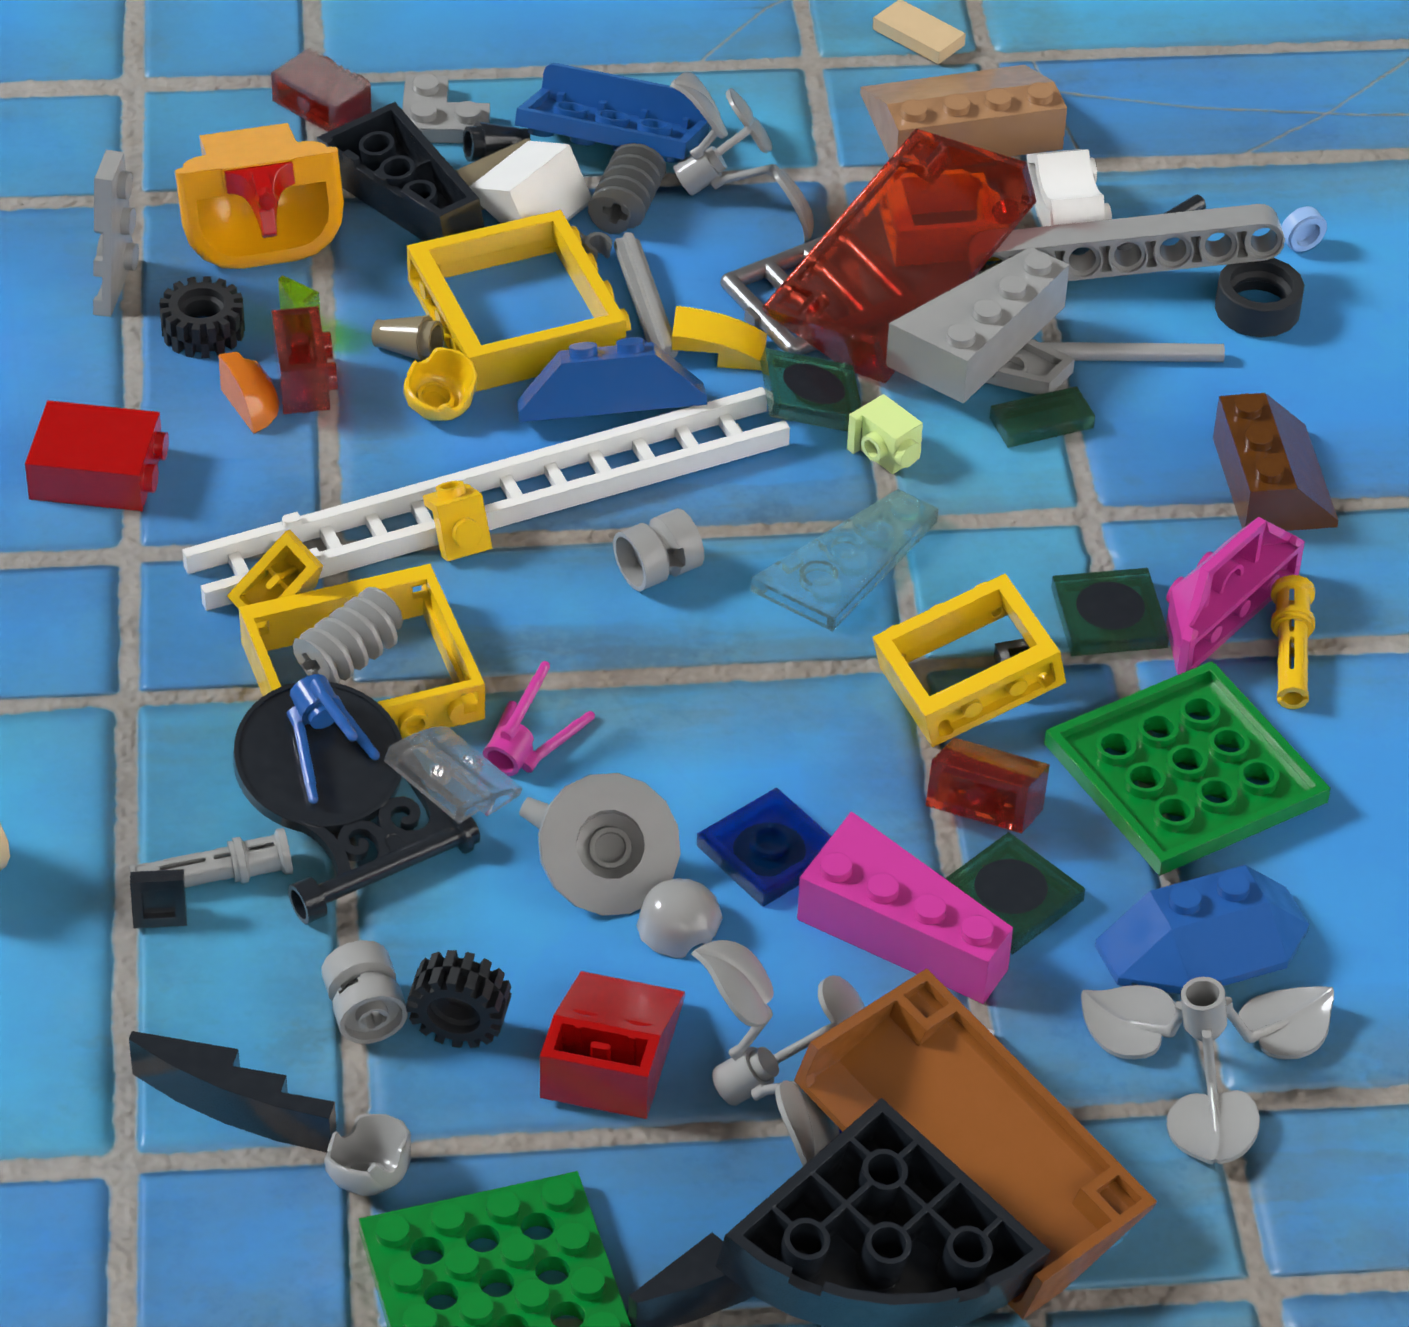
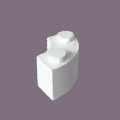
M1089 149L1026 154L1033 202L1041 227L1112 219L1109 203H1104V195L1099 192L1096 185L1097 167L1095 159L1093 157L1090 158Z

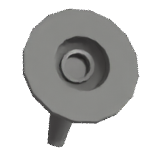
M620 773L590 774L565 786L550 804L528 797L520 808L519 815L539 829L540 863L551 885L575 907L602 916L631 914L642 908L646 895L654 886L663 881L671 880L674 877L681 854L678 825L667 802L645 782Z

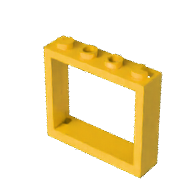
M561 210L407 245L408 282L426 315L431 316L434 321L441 322L444 330V348L461 351L473 361L478 374L475 392L535 378L559 351L569 350L571 344L594 342L597 344V347L614 346L616 341L626 338V331L631 330L627 311L625 308L619 309L615 302L610 282L602 280L598 273L594 255L586 253L577 227L570 226ZM556 252L594 318L481 345L445 278Z
M431 564L239 607L241 643L262 696H265L269 692L281 687L267 651L292 646L295 638H299L309 628H314L316 623L325 617H329L330 613L339 607H343L353 597H358L359 593L364 589L376 587L394 600L401 610L403 620L424 616L453 681V684L377 702L394 720L402 739L485 719V683ZM421 585V591L413 592V587ZM266 621L267 626L257 628L256 623Z

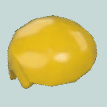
M444 347L434 348L430 356L421 362L413 361L404 380L403 393L408 406L424 419L429 421L453 420L465 413L470 407L477 387L478 374L473 361L461 351Z

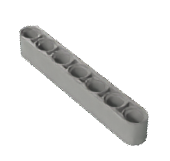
M1251 204L988 232L980 234L972 240L969 245L968 255L974 278L1023 250L1033 247L1069 264L1068 281L1265 261L1280 254L1284 248L1285 238L1274 209L1266 204ZM1258 229H1270L1265 235L1253 236V233ZM1212 234H1225L1224 237H1222L1219 240H1207L1208 237H1210ZM1169 238L1180 239L1174 245H1162V243ZM1126 242L1135 244L1132 248L1125 251L1117 249L1118 246ZM1077 248H1089V251L1085 254H1071ZM988 257L999 258V261L991 265L981 263V261Z

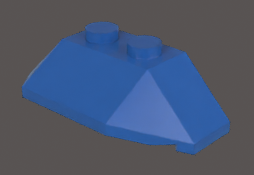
M638 337L620 339L616 341L614 346L597 347V344L594 342L571 344L569 350H561L553 357L517 399L519 422L707 405L705 387L700 379L654 342L644 343V339Z
M1242 865L1149 891L1096 939L1095 947L1117 985L1131 986L1135 983L1156 987L1165 992L1181 994L1183 986L1188 981L1197 977H1210L1226 986L1286 969L1298 950L1302 939L1308 932L1309 922L1285 886L1247 865Z

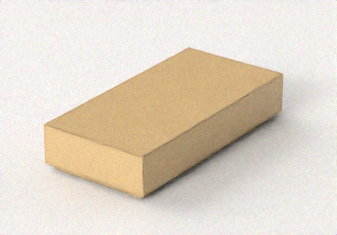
M897 0L873 17V30L936 64L941 63L965 46L966 33L903 0Z

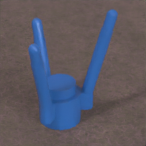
M322 674L307 676L299 680L292 687L290 697L295 706L286 713L294 728L308 801L311 804L318 802V793L305 729L306 724H311L314 729H322L335 722L348 740L351 742L356 740L372 760H377L380 757L378 750L348 713L340 697L334 693L328 679Z

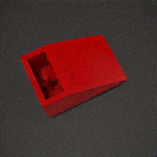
M581 971L553 1015L540 1054V1098L647 1119L685 999V991Z

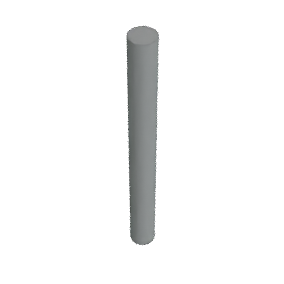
M1041 342L1074 358L1075 361L1224 362L1225 356L1224 344Z

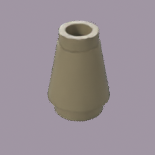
M429 315L385 320L378 319L373 324L371 339L375 347L423 361L430 356L434 348L443 347L444 330L441 322L434 321Z

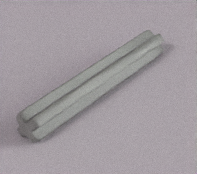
M626 232L623 237L615 239L614 249L646 341L654 342L672 358H675L678 350H672V330L642 245L633 233Z

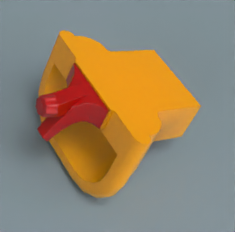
M288 123L199 135L202 156L187 160L183 164V168L175 170L182 227L188 244L203 260L220 268L244 269L294 262L318 254L333 241L342 224L344 198L338 148L327 147L325 144L316 141L298 142L295 140Z

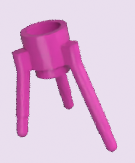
M543 661L540 664L518 705L513 700L507 703L490 742L483 750V758L487 765L499 774L514 776L521 768L528 773H532L540 760L595 718L593 711L586 712L533 751L532 743L534 737L530 730L520 723L550 669V663L547 661Z

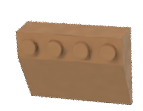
M1026 65L860 87L861 97L895 173L1063 149L1067 106L1055 82Z

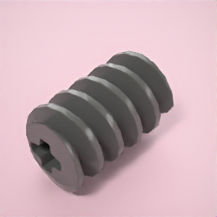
M636 143L624 144L615 150L588 203L590 218L599 229L608 234H620L627 229L635 228L641 224L666 174V163L656 150Z

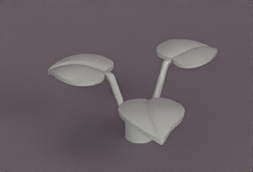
M684 72L672 81L670 87L680 91L691 100L712 127V130L703 141L690 151L691 155L673 166L674 172L685 190L693 196L710 184L715 189H718L726 183L768 174L778 182L793 205L803 228L804 242L809 240L814 229L812 210L804 194L784 170L781 171L777 165L770 164L722 176L721 172L727 168V165L721 155L749 134L763 153H768L772 150V143L766 130L753 116V112L746 101L733 88L726 91V98L744 127L717 149L714 146L708 148L717 136L721 139L728 136L720 112L710 93L695 74Z
M717 940L706 943L695 949L691 955L697 958L707 969L718 991L734 1015L745 1025L751 1026L740 1043L729 1049L731 1058L713 1069L712 1078L715 1088L728 1104L734 1106L750 1097L758 1101L766 1095L775 1094L782 1119L802 1166H804L840 1134L838 1126L803 1092L795 1081L785 1080L773 1084L774 1077L779 1074L778 1064L806 1049L811 1041L865 1008V1005L858 992L848 981L840 976H829L818 985V999L823 1012L831 1022L830 1024L775 1054H772L766 1047H750L773 1016L771 1008L767 1005L774 995L772 983L761 962L745 946L729 940Z
M1197 977L1188 981L1181 990V1001L1176 1003L1165 991L1145 985L1122 986L1108 990H1082L1081 1002L1086 1026L1094 1040L1106 1052L1119 1058L1142 1059L1154 1055L1161 1046L1162 1036L1174 1037L1182 1021L1185 1030L1193 1038L1203 1042L1208 1095L1189 1094L1176 1101L1168 1112L1167 1130L1173 1144L1185 1154L1208 1164H1225L1243 1156L1254 1144L1260 1128V1116L1257 1105L1249 1094L1239 1090L1218 1094L1213 1040L1218 1038L1225 1030L1228 1018L1245 1042L1254 1043L1259 1040L1261 1050L1270 1057L1298 1059L1308 1056L1320 1048L1328 1035L1334 1002L1333 987L1314 986L1268 992L1249 1000L1241 1008L1239 1014L1233 1008L1232 998L1225 997L1223 985L1210 977Z

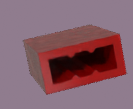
M47 400L25 462L29 500L143 511L148 492L155 493L159 476L158 461H165L168 454L169 435L168 432L161 431L160 412Z

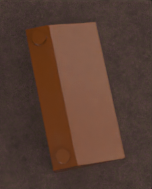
M927 968L811 1041L794 1081L842 1132L880 1098H883L1051 1250L1043 1269L1034 1275L1027 1290L1008 1303L1022 1319L1028 1317L1067 1288L1150 1212L1157 1203V1200Z

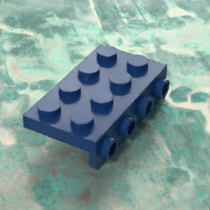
M550 63L545 67L542 88L517 108L515 126L528 128V132L535 136L551 137L554 134L569 136L570 141L578 145L590 146L595 145L596 142L612 145L613 151L624 144H643L656 150L667 163L680 162V159L684 160L690 155V151L697 147L708 135L710 126L692 101L669 85L559 63Z

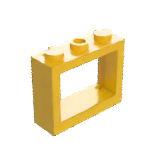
M1006 573L988 582L980 583L973 589L944 603L936 604L929 610L900 624L892 625L885 631L872 637L881 671L932 748L1066 683L1060 650ZM1008 615L1030 648L929 696L908 663Z

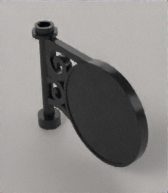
M329 682L334 693L340 697L346 710L378 750L380 757L377 760H372L356 740L352 742L348 740L335 722L322 729H314L311 724H306L305 729L318 793L317 803L311 804L308 801L294 728L286 714L289 709L295 706L290 697V690L296 683L279 687L261 697L252 705L237 729L233 750L235 776L248 801L273 822L311 837L326 851L332 860L337 874L336 877L317 884L312 877H307L288 887L292 907L304 924L326 916L327 903L452 848L458 847L463 854H467L473 851L474 844L480 842L479 829L469 814L461 816L458 813H454L448 816L406 750L400 731L389 713L363 692L334 682ZM403 775L422 803L429 818L426 826L418 830L413 829L418 826L421 811L419 805L411 798L405 796L395 797ZM404 812L408 816L402 818L399 828L392 822L391 817L395 813ZM377 816H378V820H377V824H378V825H376L375 823L371 822V820H373V819L376 818ZM334 833H339L338 840L333 835ZM356 835L365 836L375 844L378 852L377 858L351 870L349 861L363 860L367 856L369 843L366 839L359 838L358 846L351 845L349 840Z

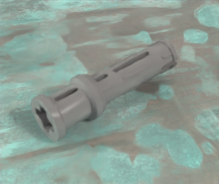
M284 828L276 829L274 835L243 841L240 836L234 837L232 841H227V847L181 855L150 863L129 865L130 872L184 869L185 888L234 878L235 882L243 884L248 883L251 876L282 871L285 875L293 873L292 860Z

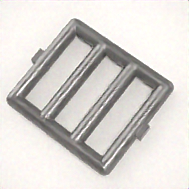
M846 229L835 231L728 272L720 280L722 288L745 311L744 320L756 328H761L790 358L802 356L903 316L917 307L916 298L891 274L892 265L883 256L875 258ZM842 249L891 301L872 308L822 256ZM803 263L853 313V316L834 323L784 270ZM766 278L807 320L815 331L795 338L745 285Z

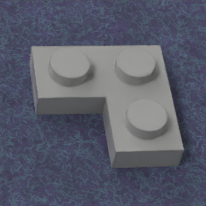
M428 73L405 75L402 110L431 143H463V132L466 126H474L477 121L490 123V103H475L472 101L448 102L449 76Z

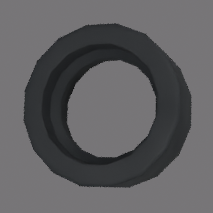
M1276 258L1265 261L1227 264L1220 272L1215 310L1219 319L1226 326L1243 335L1255 337L1277 336L1291 330L1299 321L1305 285L1300 273L1290 264ZM1246 290H1260L1272 293L1282 300L1261 303L1250 301L1238 293Z

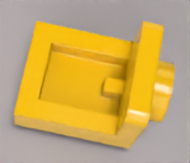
M449 481L436 486V492L423 495L424 505L433 512L440 553L443 559L448 562L493 549L482 493L469 484H464L463 481Z

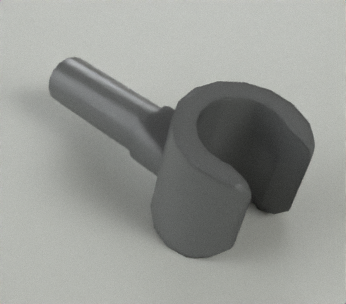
M579 231L586 253L594 255L596 263L598 253H601L607 259L610 258L612 240L607 234L593 232L586 236Z

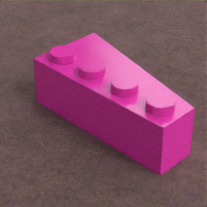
M852 811L800 876L797 920L915 974L927 968L946 988L982 1004L986 1002L1008 971L1013 927Z

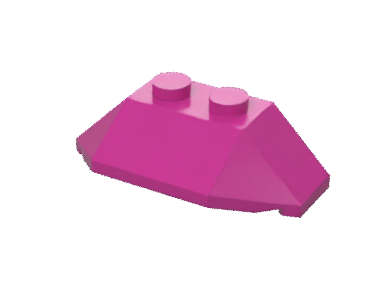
M1257 517L1230 537L1214 552H1207L1201 558L1197 567L1186 577L1181 576L1173 582L1166 597L1169 603L1166 626L1178 675L1198 667L1272 601L1271 588L1277 579L1288 575H1299L1305 544L1303 539Z

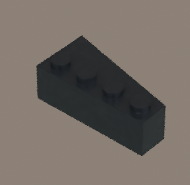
M396 102L317 137L318 142L325 144L327 147L338 148L343 189L422 241L484 228L479 197Z

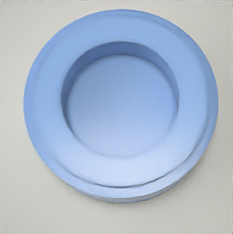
M1306 206L1293 211L1281 226L1285 243L1295 252L1312 249L1323 239L1326 233V220L1314 207Z

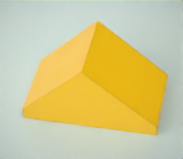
M289 529L261 557L227 597L239 609V607L312 591L317 586L323 565ZM263 621L256 623L257 628L267 626V623Z

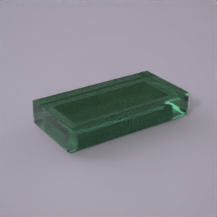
M1077 386L992 405L990 408V420L1007 448L1092 429L1095 424V414Z

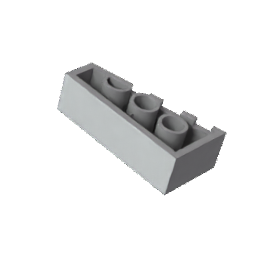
M1029 247L890 322L886 366L964 404L1065 307L1069 264L1033 247Z

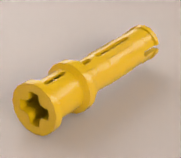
M1288 575L1277 579L1271 588V598L1273 603L1276 604V611L1271 617V629L1275 636L1278 637L1277 702L1287 709H1299L1304 707L1309 701L1308 638L1315 629V617L1310 611V605L1315 598V587L1308 578L1300 575ZM1290 589H1294V600H1289ZM1294 656V669H1291V658Z

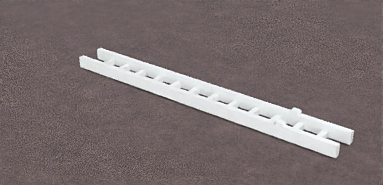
M763 387L709 401L707 405L684 408L300 516L298 512L284 515L281 522L182 549L184 568L187 574H192L229 563L235 576L201 585L202 604L205 610L208 611L233 604L227 595L249 572L244 559L266 553L282 534L289 529L301 542L319 537L323 541L327 550L319 552L317 547L309 549L323 565L320 579L439 545L435 522L424 505L423 495L436 492V486L445 482L463 481L464 484H469L479 492L501 487L507 499L484 505L489 530L787 446L789 445L790 427L783 420L743 432L739 424L734 421L767 411V392ZM719 425L726 437L698 444L692 432ZM676 437L683 448L655 457L648 445ZM632 449L639 461L611 469L604 457ZM589 462L596 473L567 482L561 469ZM545 474L551 484L550 487L522 494L516 482ZM411 512L418 523L387 532L381 520ZM366 525L372 535L370 538L342 545L336 533Z

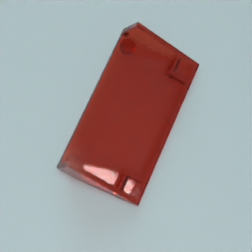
M916 128L762 306L764 313L800 338L806 340L810 345L846 370L886 383L895 373V370L889 368L886 364L889 323L974 278L1037 202L1027 162Z

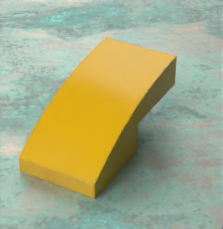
M676 306L672 332V350L718 353L717 367L764 370L767 333L746 322L724 314Z

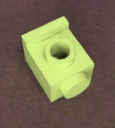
M883 394L849 414L847 450L852 454L861 450L870 460L877 462L891 474H895L903 468L910 467L920 458L923 422Z

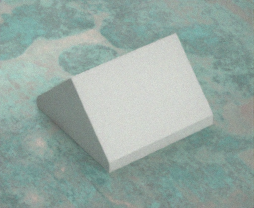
M527 141L469 186L479 197L480 205L500 223L561 210L567 221H569L587 207L592 198L570 144Z

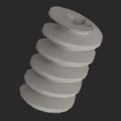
M367 587L359 593L358 597H353L343 607H339L330 613L329 617H325L316 623L314 628H309L299 638H295L293 642L294 655L307 675L322 674L326 676L329 682L339 683L340 679L346 681L353 676L354 669L361 670L366 667L369 658L375 660L383 654V648L390 649L397 644L398 636L396 630L402 628L403 624L401 610L384 591L376 587Z

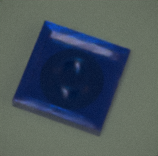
M776 787L697 833V847L755 901L764 907L799 886L800 876L828 842L831 835Z

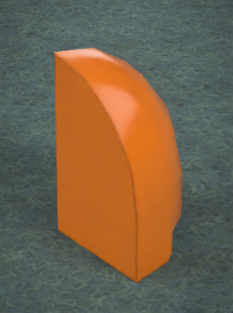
M239 352L219 354L221 391L253 434L268 427L277 417L280 406L277 392L269 375L259 362L243 358Z

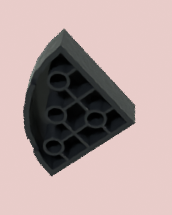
M880 1098L725 1234L715 1267L754 1297L790 1316L824 1327H955L967 1324L1004 1307L1027 1290L1034 1275L1043 1269L1051 1250L883 1098Z

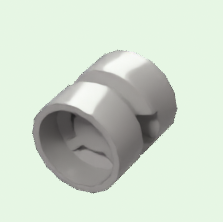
M679 508L651 519L649 525L640 523L618 532L613 539V550L619 569L627 583L639 592L666 581L669 574L676 577L701 566L704 561V547L699 531L691 517Z
M354 941L336 948L326 957L321 967L322 978L328 996L333 1003V1012L339 1030L345 1039L354 1043L370 1044L394 1035L403 1027L408 1017L406 1003L401 988L396 982V973L389 953L383 945L375 941Z

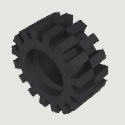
M203 276V282H196V278L191 277L187 278L188 285L184 286L181 281L173 284L174 291L169 288L166 289L164 298H161L159 303L162 337L164 336V342L167 346L172 345L174 352L179 354L185 349L186 357L194 358L195 352H201V358H210V351H215L218 356L225 353V346L233 350L237 347V340L242 341L245 331L243 297L241 292L237 293V287L233 284L226 287V280L219 278L216 283H212L211 276ZM200 316H209L206 318H195Z
M447 950L445 958L440 952L431 954L430 960L425 957L417 969L406 1004V1011L411 1012L409 1019L412 1024L421 1023L419 1031L425 1036L434 1032L436 1034L434 1041L443 1044L445 1038L451 1039L452 1047L462 1048L464 1041H467L470 1048L479 1047L481 1041L486 1045L491 1043L494 1036L498 1037L512 995L510 993L511 984L509 980L503 981L505 973L500 968L490 971L491 961L484 958L480 963L473 961L475 954L466 952L464 958H458L457 950Z

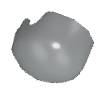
M677 878L663 881L648 892L642 904L636 926L641 940L653 951L673 958H684L692 947L701 943L704 945L712 942L723 917L716 896L706 886L691 879Z
M387 1114L359 1115L355 1119L354 1126L349 1134L340 1136L336 1131L332 1134L324 1159L325 1170L339 1188L362 1196L377 1195L398 1184L409 1168L411 1160V1132L402 1120Z

